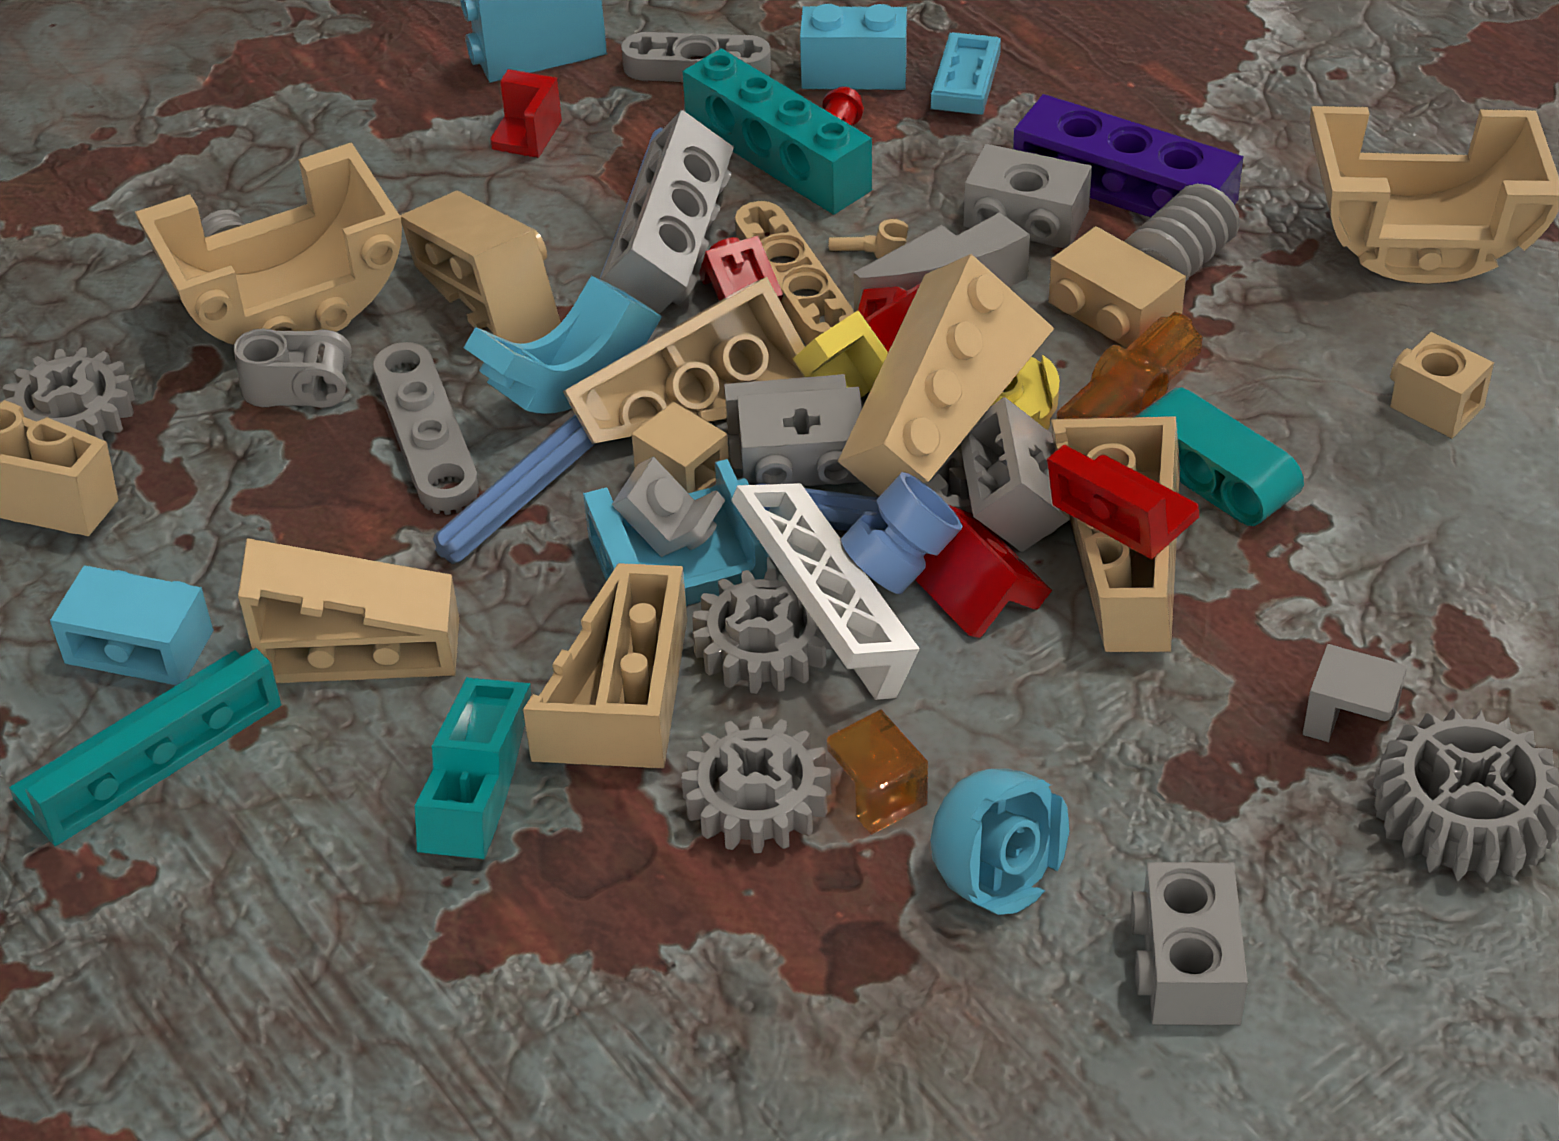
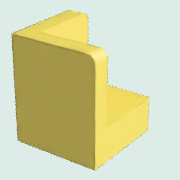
M857 310L816 337L792 359L805 377L845 374L846 387H859L860 397L862 398L871 391L888 352Z

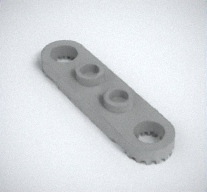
M402 342L392 344L382 349L376 355L373 367L377 386L381 392L387 414L411 479L417 490L419 500L422 505L424 504L425 509H433V512L436 514L444 511L445 515H449L451 510H456V513L462 512V507L469 506L471 501L476 500L477 494H479L477 471L432 356L424 346L416 343ZM403 363L405 368L409 366V363H411V368H415L407 373H394L395 366L400 369ZM444 477H448V481H452V477L457 482L461 480L459 485L449 489H439L433 486L438 485V479L441 483L445 482Z

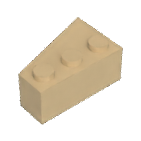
M458 190L400 215L401 224L415 267L449 302L460 298L472 310L471 313L467 314V319L474 328L482 329L488 327L498 337L513 343L523 344L546 336L561 323L543 262L547 259L546 246L542 237L534 228Z
M247 538L238 598L252 650L257 648L271 662L276 683L455 676L459 613L451 574Z
M618 563L581 619L582 630L568 651L562 649L553 662L554 673L540 695L533 694L523 708L531 762L665 768L687 625L683 566Z

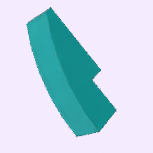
M466 677L432 744L433 770L414 806L418 853L485 859L496 832L516 766L525 727L523 708L531 697V683Z

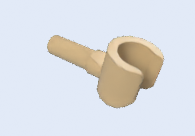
M888 219L880 223L877 236L830 237L829 251L874 252L876 258L879 259L906 244L908 225L897 219Z

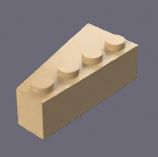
M6 400L0 403V518L89 536L118 502L107 441L48 417L39 421H33L24 417L21 406Z

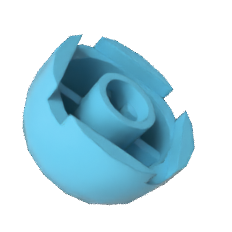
M1006 768L975 772L958 781L944 797L935 815L930 838L932 860L951 890L977 906L997 915L1018 913L1038 900L1045 890L1032 886L1043 877L1047 867L1056 871L1059 870L1065 857L1070 832L1067 805L1061 796L1051 792L1049 788L1051 784L1025 772Z

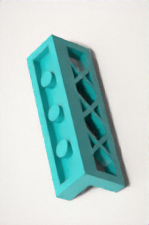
M257 648L243 656L236 650L230 652L10 786L9 789L13 800L55 847L282 706L271 662Z

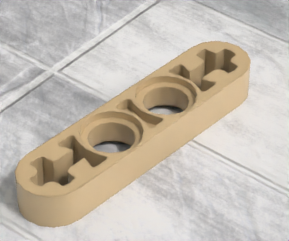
M756 201L743 205L736 212V237L741 241L759 236L784 294L781 304L806 346L816 337L854 313L853 308L788 216L778 205L766 201ZM764 232H770V235L765 237ZM780 256L796 259L788 263H774L770 261V259ZM801 289H813L819 292L808 297L793 294L794 291ZM824 315L825 322L820 323V317Z

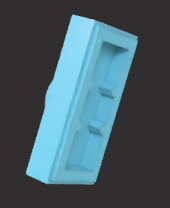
M949 33L931 93V109L983 115L1000 56L1001 38Z

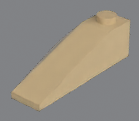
M765 277L680 323L567 388L563 393L592 444L632 437L631 434L645 420L653 418L672 402L679 404L707 422L726 419L724 384L803 378L805 376L792 358L804 349L805 346L768 278Z

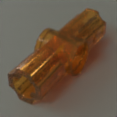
M1174 311L1168 317L1161 316L1126 349L1119 345H1112L1102 354L1095 365L1091 381L1057 411V419L1131 418L1166 395L1170 381L1201 353L1203 336L1196 331L1192 319Z

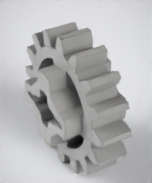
M81 347L75 356L66 357L64 350L58 349L54 355L55 359L48 362L37 356L33 358L35 367L31 371L16 369L14 375L17 383L4 384L2 388L5 400L21 406L24 417L33 421H39L48 417L102 440V433L106 430L120 433L123 430L120 418L132 417L134 413L131 401L135 400V394L130 377L126 375L123 363L121 361L111 363L109 354L105 351L97 354L94 358H90L86 347Z
M768 569L764 579L755 580L749 570L742 571V583L734 585L724 578L719 580V596L703 593L701 596V611H695L692 615L696 658H704L705 672L708 675L716 674L723 670L724 686L731 688L742 679L748 681L750 693L757 694L762 682H771L777 692L785 690V678L792 676L796 680L805 683L809 680L808 665L819 668L825 666L826 650L833 649L788 582L777 580L776 569ZM805 628L804 632L800 636V629Z
M752 717L749 729L741 731L736 724L728 721L725 722V737L719 739L715 735L705 733L701 736L703 752H688L686 755L688 771L682 773L683 799H686L687 816L690 821L701 820L702 835L707 839L719 832H723L725 834L726 849L733 850L741 839L751 840V847L754 853H761L764 847V840L772 838L783 849L789 847L790 831L794 829L801 834L809 836L813 832L812 816L825 817L827 814V796L831 795V769L826 768V752L823 747L811 749L810 733L806 730L795 734L793 737L789 736L787 733V721L780 719L770 730L763 729L760 717ZM796 775L801 780L798 790L793 788V778ZM718 777L720 790L715 793L712 786Z

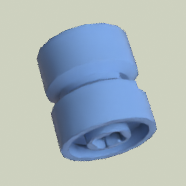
M901 472L876 500L879 507L878 513L866 511L841 538L844 549L860 569L882 587L896 594H902L925 569L924 555L926 553L938 555L963 527L954 511L938 494L918 478L905 472Z

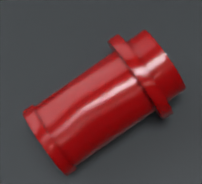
M838 87L829 91L823 99L822 107L824 110L851 126L857 124L863 116L864 107L861 96L852 88Z

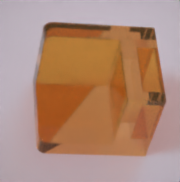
M882 709L827 738L828 752L855 782L856 818L871 835L928 805V760Z

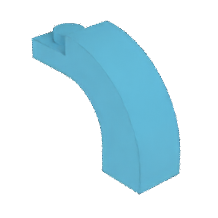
M591 275L571 311L546 336L530 343L519 344L475 327L464 349L483 361L479 371L489 378L487 383L520 407L533 413H557L572 408L563 393L564 390L646 344L662 316L625 291Z

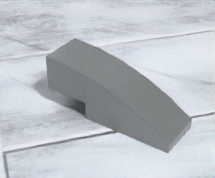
M1000 212L957 236L943 225H940L853 272L854 312L858 310L863 289L897 286L909 291L922 282L925 274L969 254L978 259L1004 284L1011 287L1028 279L1030 234Z

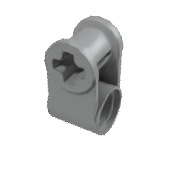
M263 328L246 332L236 340L234 354L242 397L247 403L258 407L281 405L326 408L340 403L345 397L347 382L343 375V370L350 364L352 348L349 341L343 335L324 329L315 331H275ZM321 346L325 347L323 359L321 358L320 354H318L319 348ZM323 377L325 383H327L325 391H321Z

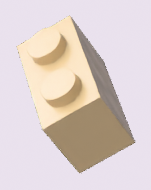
M1095 226L1051 258L1049 303L1102 333L1107 338L1138 354L1181 321L1186 276Z

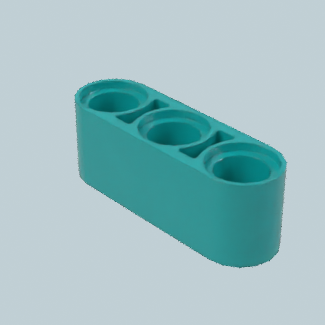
M1183 387L1174 388L1135 416L1176 417L1180 483L1247 526H1256L1298 495L1304 487V476L1300 466L1286 451Z

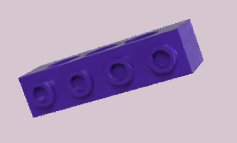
M1045 94L1038 99L1014 128L1013 150L1091 165L1090 198L1147 217H1152L1186 186L1197 183L1210 185L1220 190L1233 202L1234 206L1239 199L1244 156Z

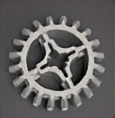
M1452 708L1444 718V721L1426 713L1422 721L1418 723V727L1404 724L1401 732L1397 734L1396 740H1389L1387 747L1382 752L1380 767L1376 768L1373 782L1376 796L1374 802L1376 818L1385 821L1386 839L1403 840L1404 858L1420 854L1427 857L1426 863L1429 873L1438 866L1444 865L1453 868L1457 882L1467 871H1476L1488 883L1496 874L1498 868L1514 878L1518 871L1523 868L1524 863L1536 866L1539 859L1544 856L1546 849H1551L1552 844L1559 837V768L1553 767V749L1535 748L1534 731L1521 734L1512 732L1509 717L1497 725L1485 721L1482 710L1473 719H1463ZM1420 786H1422L1425 790L1428 791L1427 795L1424 793Z

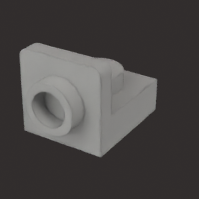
M653 456L637 465L613 501L612 506L663 557L685 546L692 550L703 544L716 529L717 524L713 520L725 499L715 490L694 500Z

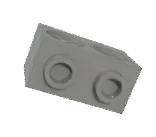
M1147 862L1144 891H1132L1131 929L1133 935H1145L1146 951L1136 952L1137 995H1150L1152 1024L1241 1025L1248 980L1234 863Z

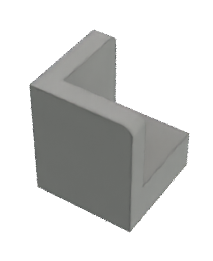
M1327 644L1310 690L1303 735L1329 742L1341 709L1382 721H1388L1391 717H1394L1400 703L1407 665Z

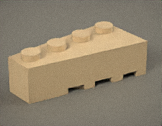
M972 254L925 274L837 462L878 496L888 488L901 472L909 473L923 483L929 482L1055 328Z
M1176 417L1051 419L1055 451L1065 444L1093 460L1100 455H1106L1179 493L1180 462ZM1070 515L1073 534L1105 652H1171L1177 538L1153 559H1150Z

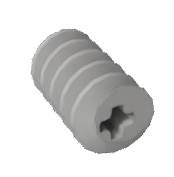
M1198 183L1189 185L1165 204L1124 242L1185 275L1187 281L1189 276L1196 273L1202 265L1208 262L1214 254L1220 251L1226 243L1237 235L1240 227L1239 213L1233 202L1220 190L1210 185Z

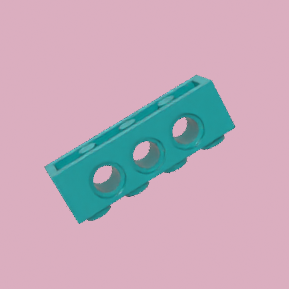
M722 48L682 71L685 112L734 147L733 153L833 215L872 191V138Z

